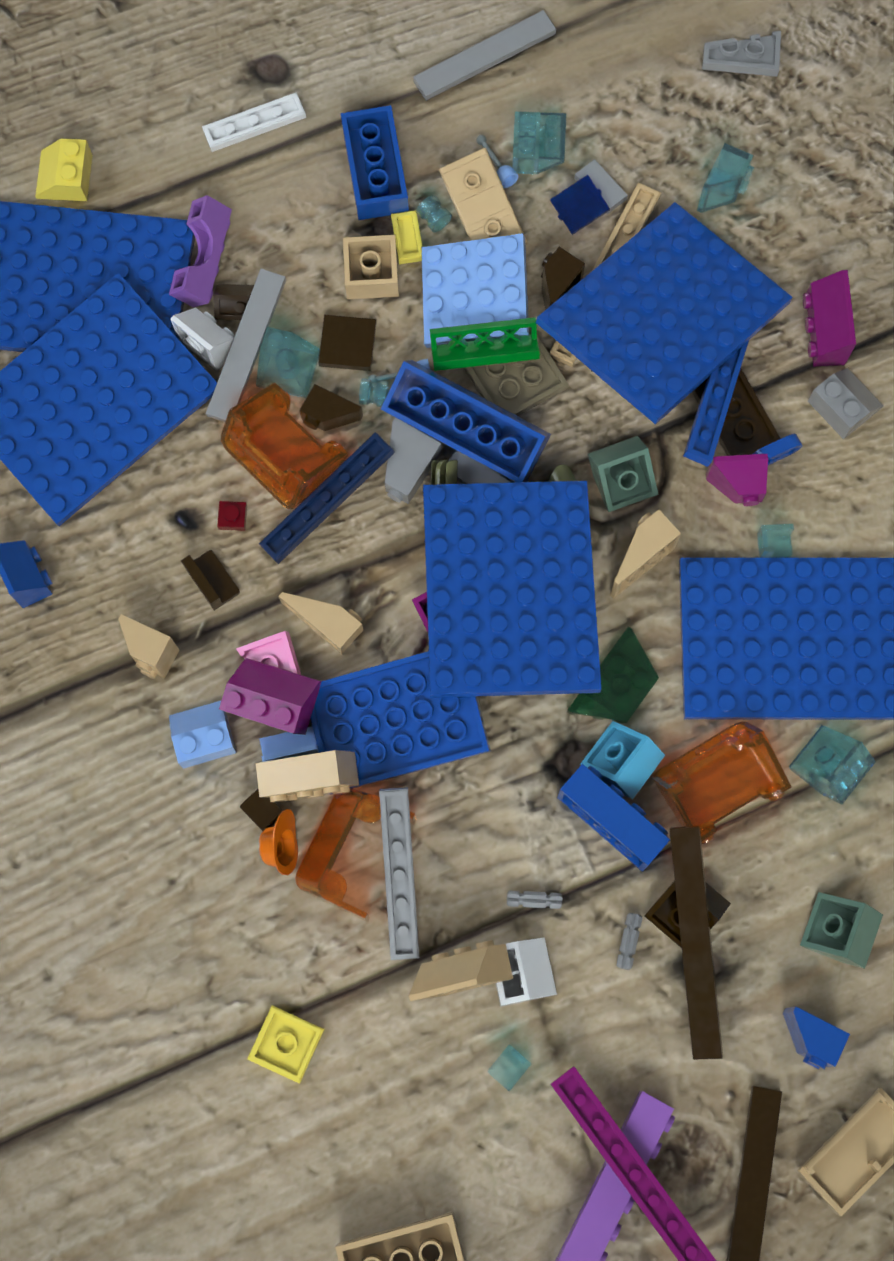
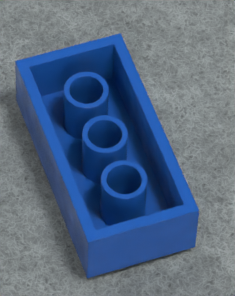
M391 105L341 113L342 129L358 220L409 211L408 194Z
M582 764L562 786L557 798L643 872L670 841L666 836L668 834L667 830L657 822L652 824L644 817L646 815L645 811L637 804L633 803L630 805L623 799V792L615 785L611 784L608 786L601 780L603 776L598 770L592 766L587 768Z

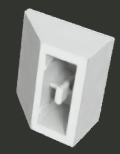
M545 938L507 943L506 947L513 979L496 983L500 1007L557 995Z

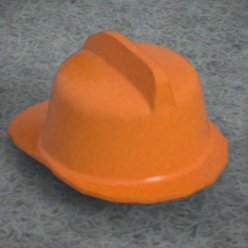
M289 809L283 810L278 816L275 826L266 828L259 838V850L262 861L266 865L276 867L282 875L291 874L298 860L295 817L292 810Z

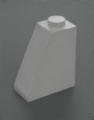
M395 417L392 423L390 447L395 453L387 461L385 489L388 492L387 495L394 501L399 503L404 501L409 504L431 470V460H437L442 453L440 442Z

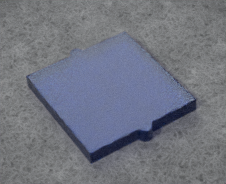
M588 175L550 199L559 214V220H563L572 235L610 211L609 206L601 196L602 191L596 188Z

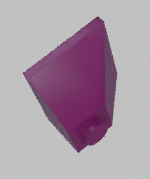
M768 454L713 457L712 463L706 472V480L735 504L743 503L744 506L758 505L759 502L763 501L767 491Z

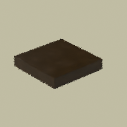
M324 315L319 367L371 371L377 325L376 319Z

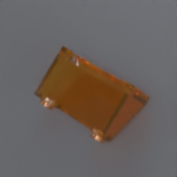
M274 382L229 410L221 433V442L227 452L281 505L287 509H293L321 485L346 460L349 453L336 441H328L322 446L288 413L290 397L286 391L282 390Z
M745 721L729 726L663 766L652 776L657 788L681 826H700L702 844L708 843L714 838L717 830L714 824L759 796L763 799L774 801L781 798L785 791L792 788L764 731Z

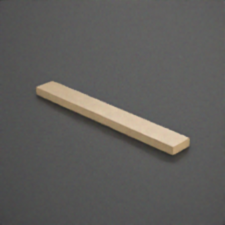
M638 182L593 270L646 226L661 197V192ZM555 341L549 353L551 358L573 367L577 358L558 341Z

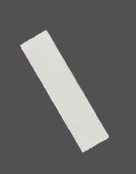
M297 92L207 124L202 126L211 152L304 119L306 114Z

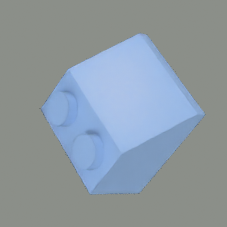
M221 701L169 715L173 746L178 764L183 769L237 753L226 712L219 710Z

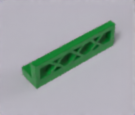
M536 317L430 329L434 371L540 359ZM531 327V335L519 336L515 334L520 328ZM493 331L505 333L501 338L493 339L489 336ZM467 334L478 336L474 341L467 342L463 339ZM449 337L452 339L448 344H436V338Z

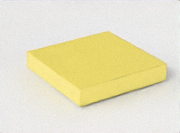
M272 1005L247 1060L300 1084L325 1029Z

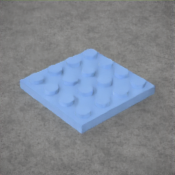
M523 233L422 247L424 345L426 348H431L430 329L528 318L526 249ZM529 327L520 328L515 334L519 336L529 335ZM493 331L489 336L493 339L501 338L505 333ZM467 334L463 339L469 342L474 341L478 336ZM449 337L436 338V344H448L452 339Z

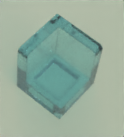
M794 524L761 525L757 532L759 558H790L792 556L791 534L794 531Z
M509 1044L488 1069V1073L510 1091L532 1063Z

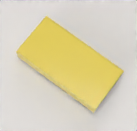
M416 210L391 214L399 265L422 261V241Z

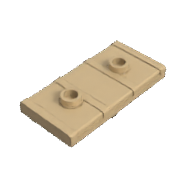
M486 148L439 169L470 241L523 233Z
M878 1088L797 1170L839 1216H842L894 1164V1101L882 1088Z

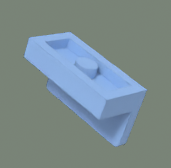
M308 727L306 735L285 732L259 738L263 755L261 756L262 762L319 753L313 727Z

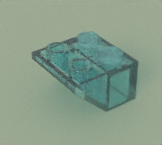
M515 112L512 168L518 174H539L564 163L566 113Z

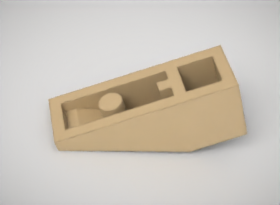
M284 592L279 595L281 603L341 654L364 631L362 623H360L362 618L352 609L347 612L341 606Z

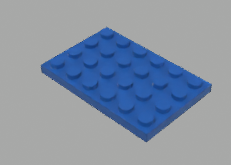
M429 651L321 682L311 715L319 753L333 750L355 752L359 786H352L350 789L491 752L477 696L430 698Z

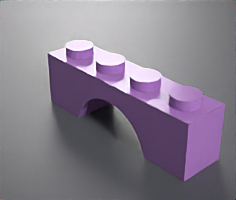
M208 195L192 201L187 225L197 240V259L193 266H188L174 272L169 292L170 296L193 308L208 304L213 296V285L215 277L219 272L218 264L225 247L224 240L226 231L230 226L229 219L232 209Z

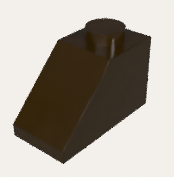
M316 384L312 387L299 410L303 423L313 430L319 428L323 431H328L361 421L363 417L362 406Z

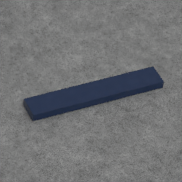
M375 432L270 532L259 545L279 564L384 464L395 451Z

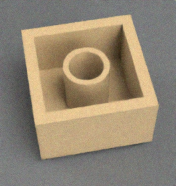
M395 235L343 238L347 299L399 297Z

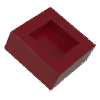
M219 501L218 529L245 531L247 503Z

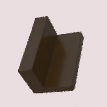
M218 284L213 294L215 320H241L254 285Z
M212 550L207 551L195 560L190 555L181 560L184 568L214 611L240 594V590Z

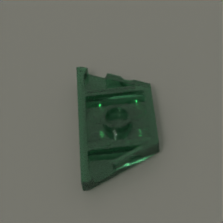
M629 626L600 665L601 692L579 693L568 708L567 713L591 716L601 720L609 719L627 724L656 684L659 677Z

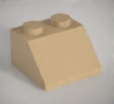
M121 614L118 620L130 656L136 662L135 666L141 669L140 672L150 678L155 679L156 676L165 679L179 652L172 638Z

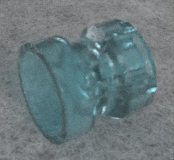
M435 195L424 199L416 210L421 219H426L427 226L432 232H438L443 229L452 218V214L446 208L441 207V201Z
M362 378L359 404L368 405L374 403L377 407H382L389 392V382L379 381L375 383L371 379Z

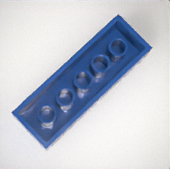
M413 360L403 361L381 407V410L515 482L528 481L551 436L545 430Z

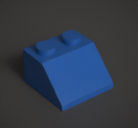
M25 540L0 543V575L9 594L22 608L53 594L49 587L53 582L47 570H41L38 562L42 561L35 546L31 548Z
M796 1006L785 1008L783 1016L797 1054L804 1057L803 1062L816 1069L821 1068L825 1070L826 1067H836L850 1034Z

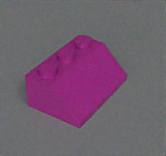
M841 270L810 283L807 293L803 294V308L808 311V317L805 320L806 333H810L811 342L808 343V356L813 358V367L845 365L856 346L848 270Z
M245 658L228 680L219 710L293 734L306 735L322 681Z

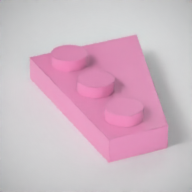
M287 631L236 648L244 659L248 658L301 675L291 637Z

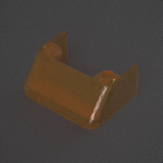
M350 789L348 793L334 795L296 873L295 880L297 886L303 892L368 922L370 918L368 913L342 901L347 892V882L341 874L331 870L355 819L369 824L376 823L381 819L380 797ZM410 812V823L414 825L416 816L415 813Z

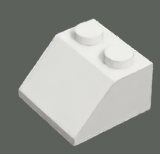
M197 308L173 315L170 320L179 341L218 372L225 364L235 337L233 332L226 327L222 329L216 324L217 321L211 314L206 311L202 313Z

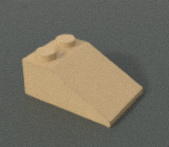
M657 510L654 514L648 512L638 521L639 526L635 530V535L611 590L610 596L613 599L675 550L681 533L660 510Z

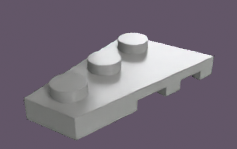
M781 31L772 32L771 36L760 37L759 34L750 35V39L740 41L731 38L707 42L704 44L702 70L777 77L780 65Z

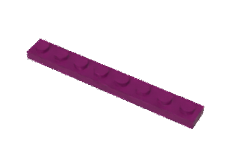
M573 1066L550 1084L677 1260L716 1261L577 1069Z

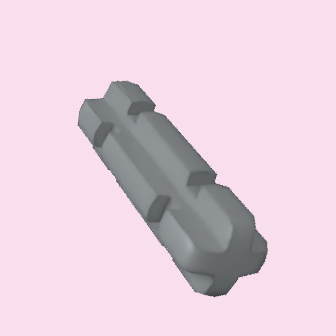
M512 890L507 893V905L511 907H519V905L530 908H546V906H550V909H560L562 907L563 897L561 893L546 895V892L524 891L519 893V891Z
M629 913L626 917L625 925H627V928L623 931L619 950L621 955H618L616 964L618 968L630 970L633 966L634 958H632V955L636 952L640 933L638 928L641 927L643 919L639 914Z

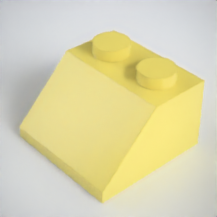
M59 139L41 150L36 199L87 201L93 155L86 140Z

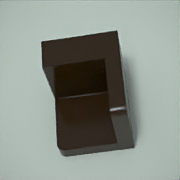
M259 789L240 805L245 814L262 831L274 826L282 812V809L275 802H270V798L259 797Z

